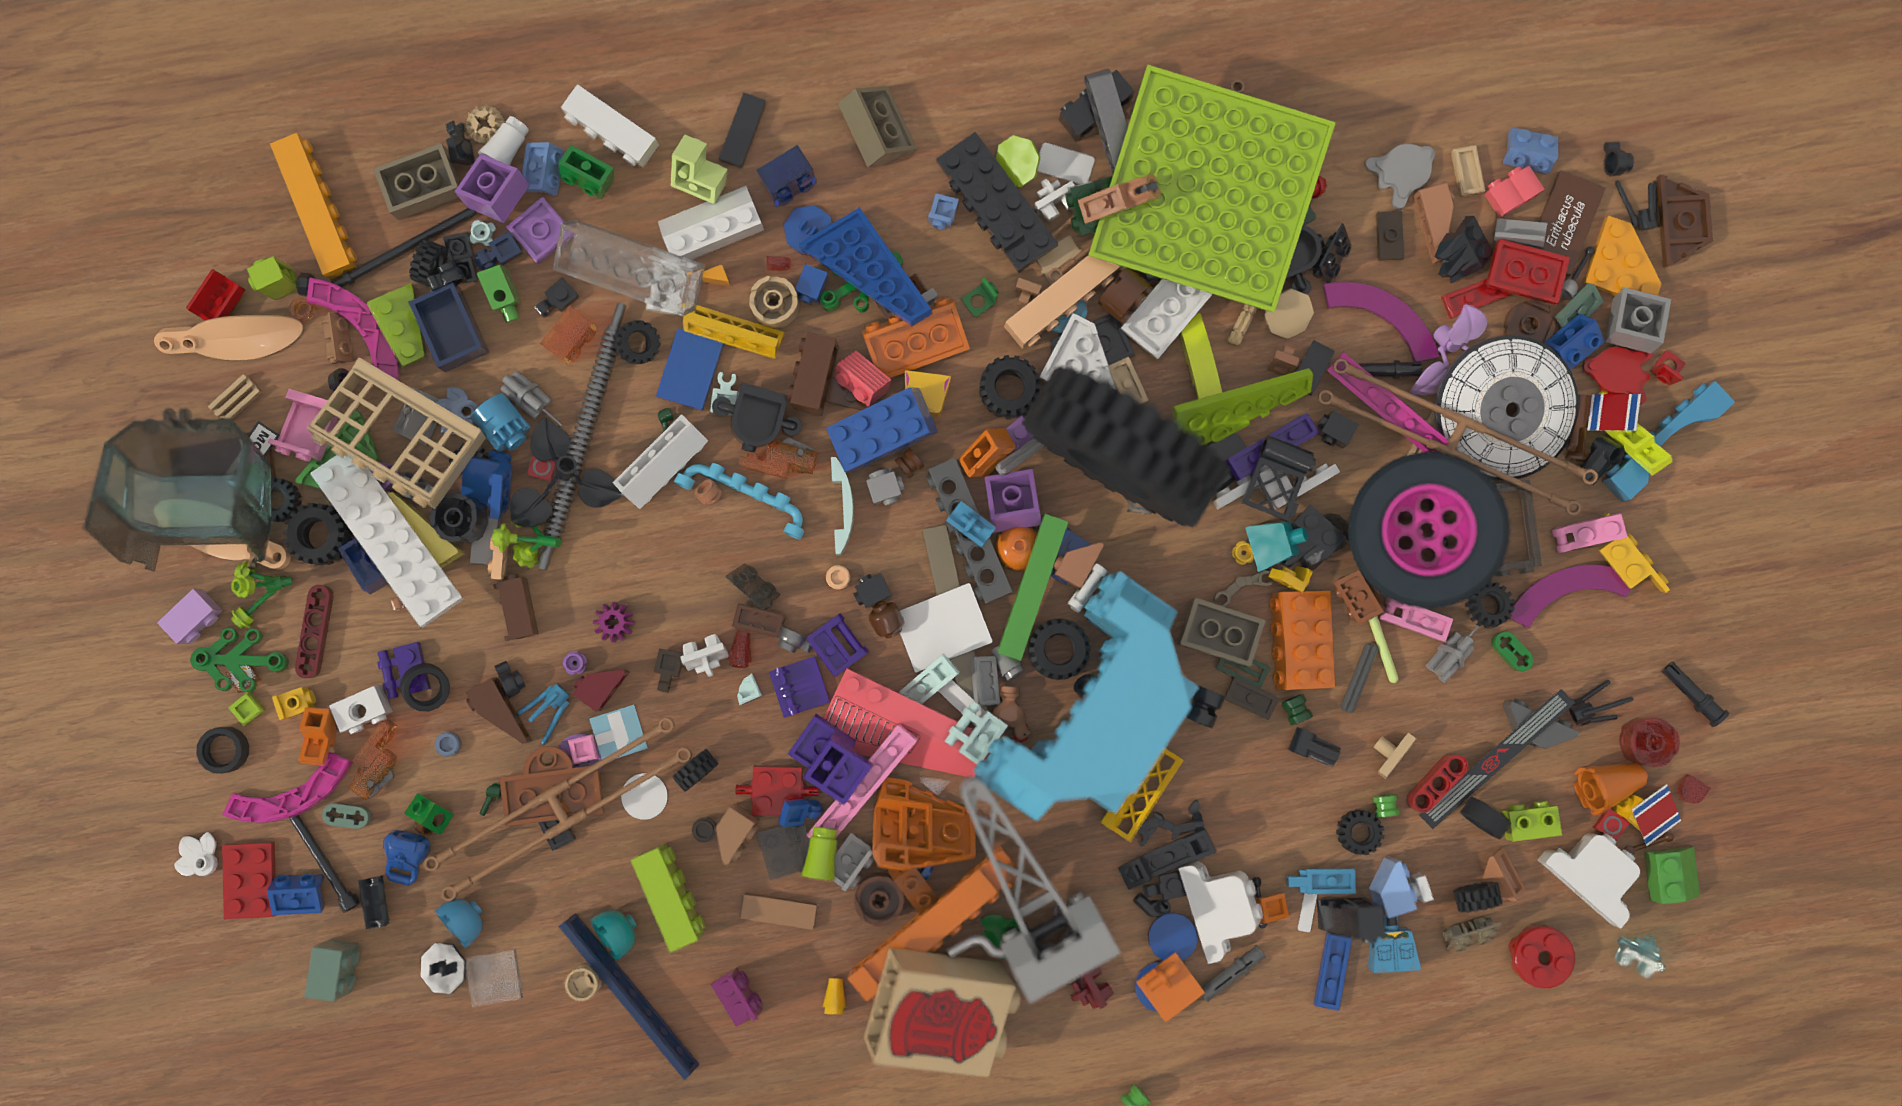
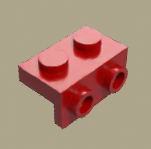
M212 269L186 306V309L204 321L229 316L237 302L240 301L246 289Z

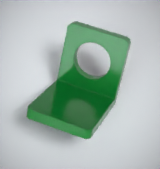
M983 277L981 285L965 295L962 301L974 317H978L997 303V294L999 292L991 281L988 282ZM981 295L985 300L984 306L974 308L971 305L972 297Z
M419 793L416 794L405 811V815L439 835L443 833L454 815ZM442 813L444 815L442 823L434 826V817Z

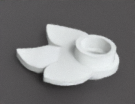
M206 832L200 840L189 836L183 837L179 843V853L182 857L175 862V869L185 876H192L194 874L208 876L213 873L218 866V860L214 856L217 845L213 835Z

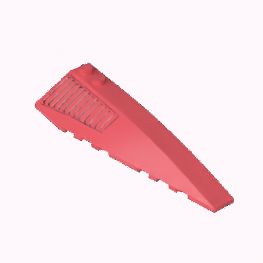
M850 668L846 669L824 719L856 740L853 751L859 755L872 757L900 723L918 740L899 763L965 777H975L976 773L973 771L977 764L958 751L963 742L958 739L953 747L945 742V739L950 734L948 731L952 725L956 726L958 720ZM967 726L963 733L969 736L974 728Z

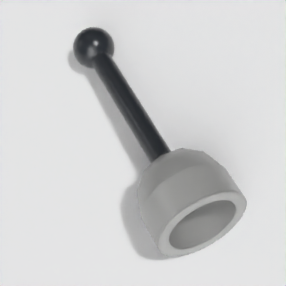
M1593 247L1585 249V256L1572 278L1564 280L1560 295L1562 298L1572 300L1577 294L1578 284L1576 279L1589 257L1594 255L1595 249Z

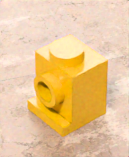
M300 687L272 697L279 720H288L300 716L304 713L305 707L316 708V697L313 691L309 690V687ZM293 698L297 701L296 706H294Z

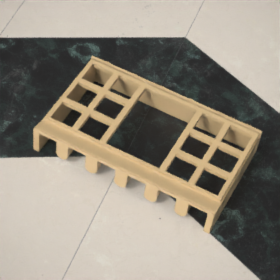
M360 357L317 416L306 427L312 434L310 438L319 445L324 446L326 443L332 447L331 451L343 459L345 456L351 458V463L363 471L366 468L373 472L371 475L382 483H385L386 480L394 484L392 488L400 494L405 495L409 493L414 496L413 501L425 508L429 505L434 509L486 439L479 428ZM363 378L368 383L357 396L352 391ZM373 385L387 393L378 407L364 400V397ZM350 397L354 402L345 414L340 413L338 410L346 399ZM392 397H395L425 415L428 419L393 467L388 469L356 450L355 447ZM359 404L373 411V414L364 426L350 419V416ZM335 415L340 420L333 430L328 433L324 429ZM433 421L448 429L438 443L424 436V433ZM345 423L360 430L350 445L335 437ZM452 433L467 440L457 455L443 447ZM419 440L434 448L424 462L410 455ZM439 451L453 459L444 474L429 466ZM405 459L420 466L411 481L396 474ZM425 470L440 478L430 493L415 485Z

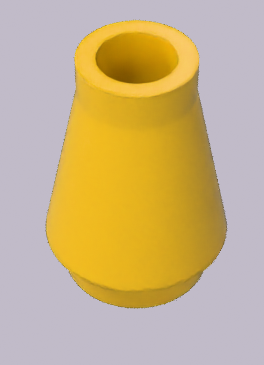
M829 978L822 1006L825 1007L824 1014H844V1008H847L843 979Z

